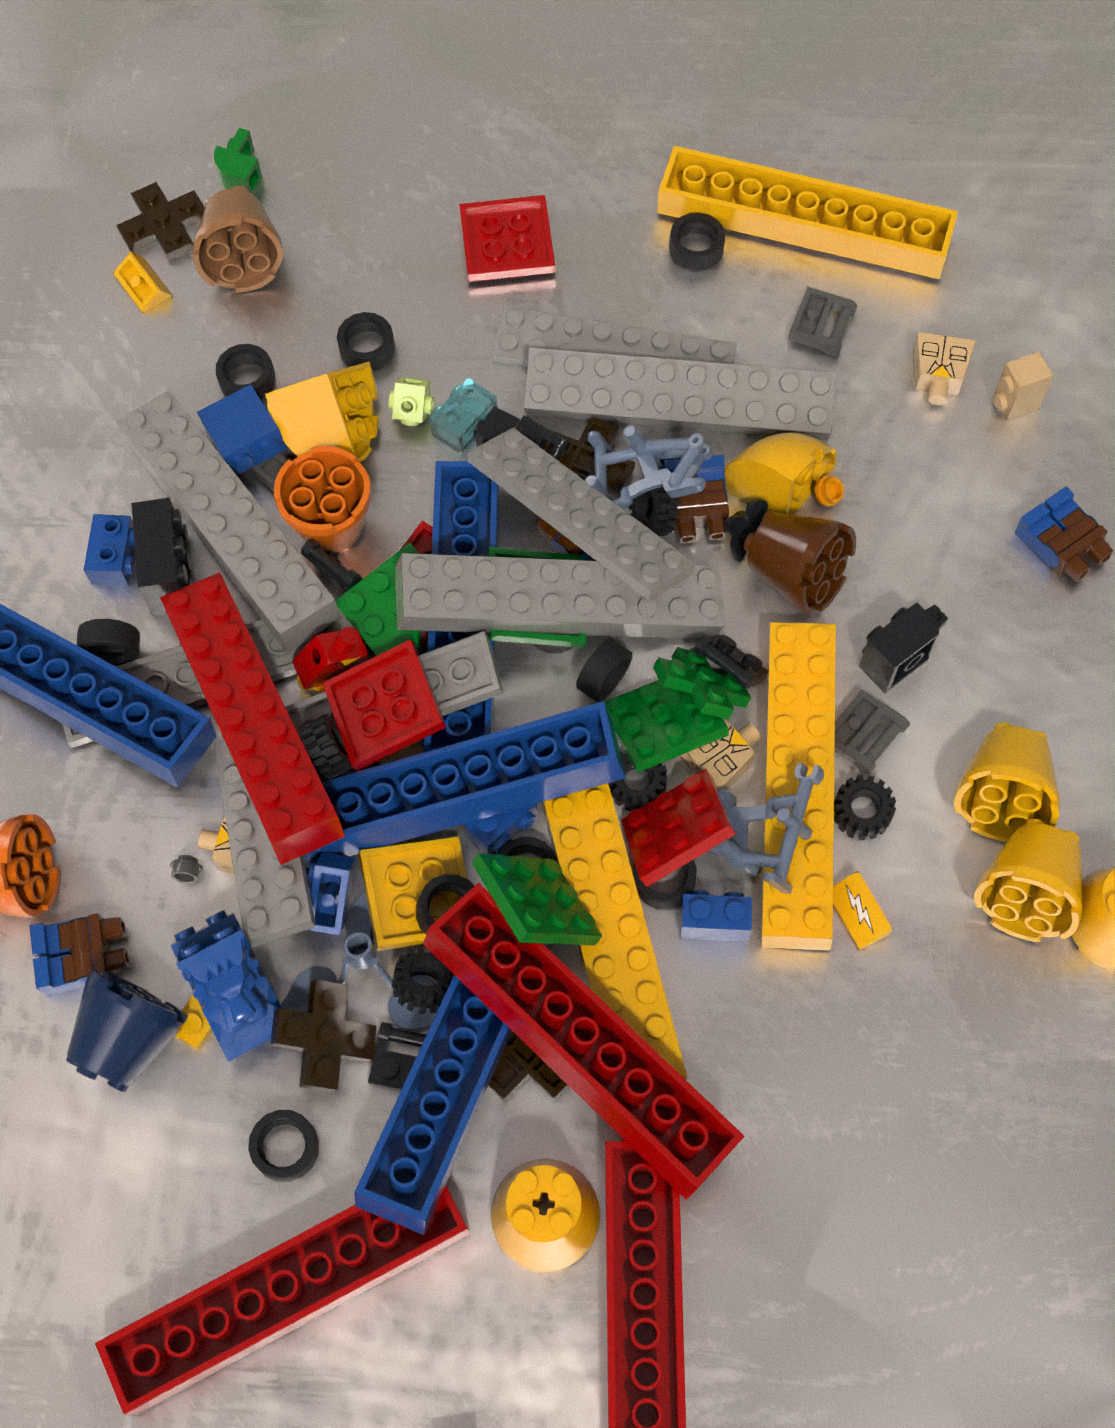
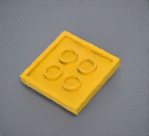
M459 836L359 850L358 857L376 951L423 944L426 934L420 929L417 922L416 904L424 886L433 878L445 874L459 875L468 879ZM447 891L437 893L430 902L429 911L432 918L437 921L462 896Z

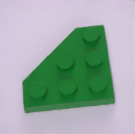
M410 542L335 600L337 607L351 625L359 631L360 636L376 656L410 639L415 644L418 653L420 651L419 640L421 631L397 630L395 566L402 553L419 554Z

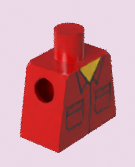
M345 627L339 631L315 636L292 660V663L303 689L323 686V682L367 661L368 652L359 631L356 628Z

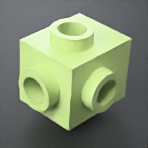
M401 376L395 382L394 391L391 390L389 396V409H393L392 419H399L401 424L416 426L419 425V422L422 423L428 417V414L431 415L434 408V396H430L431 381Z

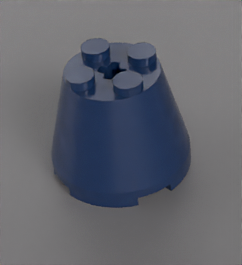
M93 968L85 982L66 1061L76 1066V1071L93 1080H96L97 1076L100 1075L108 1080L107 1084L111 1087L126 1092L129 1086L136 1081L178 1034L188 1015L170 1002L162 1003L160 998L134 983L106 971H103L101 975L100 971Z

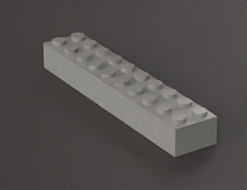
M529 347L524 410L526 415L578 420H590L593 417L604 422L769 436L781 433H801L819 440H828L832 433L837 372Z
M169 390L116 421L126 444L166 496L170 498L176 509L180 510L182 517L287 653L341 619L334 597Z
M402 553L395 566L397 630L485 631V633H489L491 630H508L564 635L586 633L588 636L701 639L703 636L707 638L715 636L725 627L720 566L695 565L693 574L651 601L645 599L597 561Z

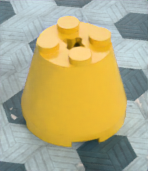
M999 723L995 725L993 731L985 736L957 785L954 799L956 813H960L971 823V830L984 837L1007 842L1019 827L1025 825L1029 819H1039L1045 824L1055 827L1059 818L1060 797L1046 734L1041 731H1032L1027 728L1012 726L1008 723Z
M1029 819L1025 825L1019 827L981 876L974 894L976 907H982L992 918L990 924L1009 935L1034 942H1040L1042 937L1060 936L1064 940L1072 936L1078 929L1083 911L1082 863L1079 836L1072 831H1064L1047 825L1039 819Z
M1115 866L1092 872L1082 879L1083 911L1078 929L1071 936L1079 947L1078 951L1086 959L1100 967L1115 970Z
M537 1159L521 1164L502 1180L492 1201L491 1224L499 1246L516 1264L528 1270L555 1272L569 1267L589 1250L599 1228L600 1209L594 1188L578 1169L563 1161ZM543 1195H548L549 1203L553 1206V1208L547 1210V1215H540L538 1208L542 1204Z

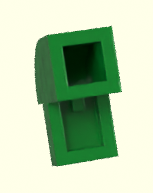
M239 128L234 138L228 141L227 149L216 146L214 161L220 182L225 189L244 186L253 194L262 179L258 159L251 157L254 147L250 131Z

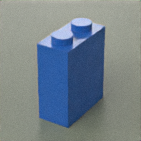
M251 384L197 411L218 453L236 475L288 449L277 425Z

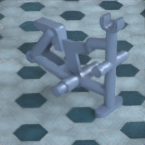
M629 425L624 429L623 433L631 447L617 451L612 450L599 432L591 431L588 433V442L594 448V475L588 476L585 482L622 509L629 507L632 504V500L637 496L655 488L664 487V490L671 498L698 493L705 488L706 481L704 478L694 477L703 462L710 459L713 451L709 445L705 444L704 437L699 433L691 435L690 438L648 440L634 426ZM682 458L673 473L667 468H663L660 459ZM637 459L645 478L622 488L621 497L614 500L607 491V466Z
M798 763L795 768V777L800 781L797 793L771 797L767 800L766 804L754 807H736V797L728 790L718 789L736 834L708 852L726 859L730 866L741 868L754 876L761 873L762 867L773 868L774 873L764 872L763 880L779 892L791 894L793 887L786 882L798 836L803 840H808L812 836L811 828L803 822L812 787L813 785H818L823 780L824 770L819 765H814L812 773L806 776L808 768L803 763ZM777 815V819L787 826L779 855L750 851L748 849V823L773 819Z

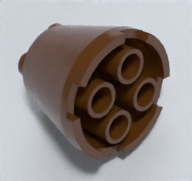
M769 510L765 513L762 523L756 532L750 533L746 538L744 549L748 551L747 560L749 568L796 609L810 615L814 610L822 612L828 607L845 583L847 577L842 574L846 569L848 556L852 557L855 555L856 534L852 527L839 521Z

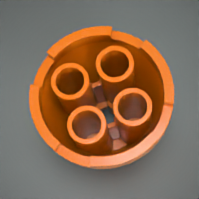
M332 446L312 447V451L302 454L292 461L289 459L281 467L274 483L275 502L281 517L305 540V543L309 539H313L321 545V549L324 552L344 553L351 549L362 532L371 501L370 479L365 468L352 453Z
M16 815L0 821V914L20 918L36 917L42 911H49L55 902L60 884V868H54L51 845H54L56 840L49 825L38 815Z

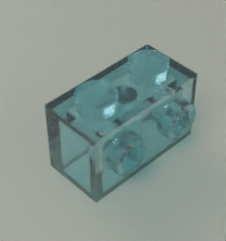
M467 378L461 386L457 385L452 390L449 399L442 406H437L430 416L432 435L461 454L474 440V430L477 423L481 419L485 420L493 406L497 407V396L470 378Z

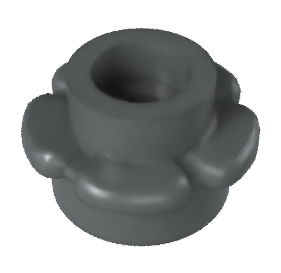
M180 855L178 860L175 859L170 862L172 867L171 877L179 882H197L200 872H203V866L198 863V859L190 855Z

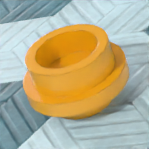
M830 475L822 476L816 482L815 495L821 505L825 507L834 506L843 498L844 487L838 478Z

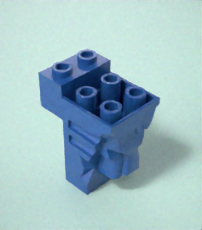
M222 910L205 919L208 924L207 926L197 931L191 926L175 934L176 942L170 946L177 958L176 964L184 979L189 982L192 993L197 998L201 1010L229 1062L271 1039L274 1010L282 1008L234 913L226 915L225 911Z

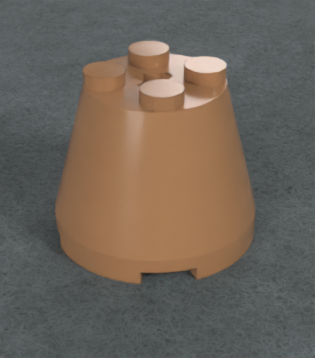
M244 186L224 189L207 198L193 242V260L199 275L212 286L217 284L227 288H234L236 292H249L267 285L276 277L275 273L283 259V247L281 238L259 199Z

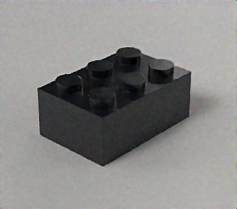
M169 497L131 503L138 588L152 616L167 614L160 599L161 596L192 584L191 579H187L186 572L191 570L190 556L184 548V543L189 542L186 524H182L180 510L174 509Z

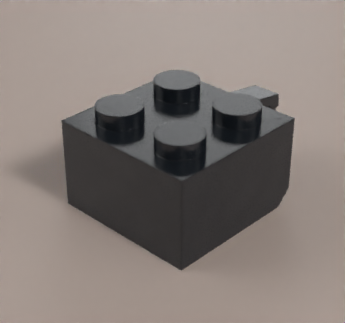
M918 602L908 609L902 607L891 617L889 624L885 627L879 625L867 635L866 639L868 641L861 652L863 656L859 667L886 694L928 661L935 640L939 635V630L946 624L948 617L936 605L926 610Z

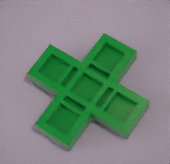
M676 647L671 656L672 660L658 657L653 669L661 685L690 693L700 713L729 720L734 711L732 705L746 708L751 700L749 692L737 684V679L730 674L726 676L715 673L707 657L697 655L693 652L694 648L687 650Z

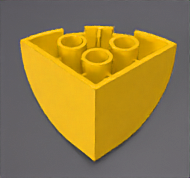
M370 362L326 373L265 394L268 401V411L273 416L283 441L295 455L300 456L310 452L312 447L332 446L352 453L361 463L370 454L372 449L369 444L371 439L377 436L379 418L376 415L373 416V401L378 398Z
M781 433L765 437L747 447L726 465L724 469L726 491L747 505L751 500L759 498L767 502V511L772 510L774 512L795 515L815 491L817 480L822 476H827L837 465V451L825 442L801 433Z

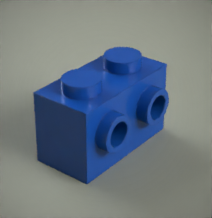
M93 514L83 569L91 584L129 586L130 574H134L136 569V559L133 556L135 543L131 516Z
M537 803L465 823L466 837L482 854L495 855L521 831H526L533 825L537 819Z
M322 852L317 862H311L308 882L312 883L310 895L316 927L307 930L341 935L348 914L356 857Z
M693 890L689 894H683L680 939L749 942L752 932V897H744V894L740 892H726L724 896L710 895L708 891Z

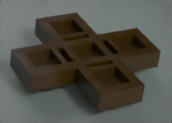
M157 182L131 193L132 199L141 214L116 225L130 252L157 241L168 261H171L193 250V242L185 228L201 221L205 209L195 190L169 202Z
M591 417L579 441L554 432L571 442L568 450L563 451L558 461L583 480L590 475H594V448L588 442V433L591 431L599 432L612 448L619 434L618 426ZM547 441L543 450L549 453L553 443ZM628 460L608 465L607 487L621 492L622 488L626 487L635 469V462Z
M316 979L310 982L307 1013L283 1008L274 1010L270 1046L303 1051L299 1087L328 1092L337 1091L341 1058L362 1062H370L374 1058L376 1025L345 1020L348 985Z
M512 1031L488 1087L505 1102L530 1077L555 1101L567 1089L568 1085Z

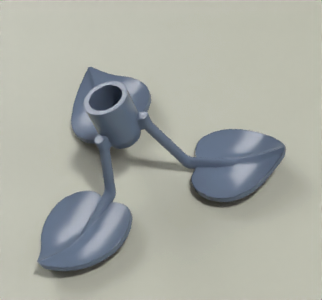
M365 891L355 901L347 914L345 928L348 937L344 942V951L347 957L342 960L343 968L340 979L337 981L335 973L326 967L316 966L305 970L293 982L288 995L281 1003L283 1009L307 1013L310 982L318 979L345 984L350 966L359 970L373 966L393 990L392 978L380 965L372 944L374 935ZM425 975L411 977L421 985L429 986L436 984ZM393 995L390 998L388 1012L391 1020L397 1026L407 1030H418L431 1026L437 1012L430 1013L429 1008H426L425 1014H419L418 1007H414L412 1012L407 1010V1002L401 1006L398 1003L399 997L394 998Z

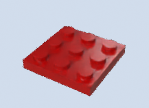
M545 195L459 204L468 282L555 273V260Z
M411 639L322 683L350 764L356 771L447 727L417 648Z
M707 769L689 776L683 783L661 793L655 800L640 809L633 810L627 817L621 820L639 878L646 887L736 834L714 779Z

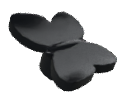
M759 498L751 500L746 507V511H737L725 523L726 533L732 536L730 547L733 558L739 563L747 553L744 549L746 538L750 533L756 532L768 510V504L764 500Z

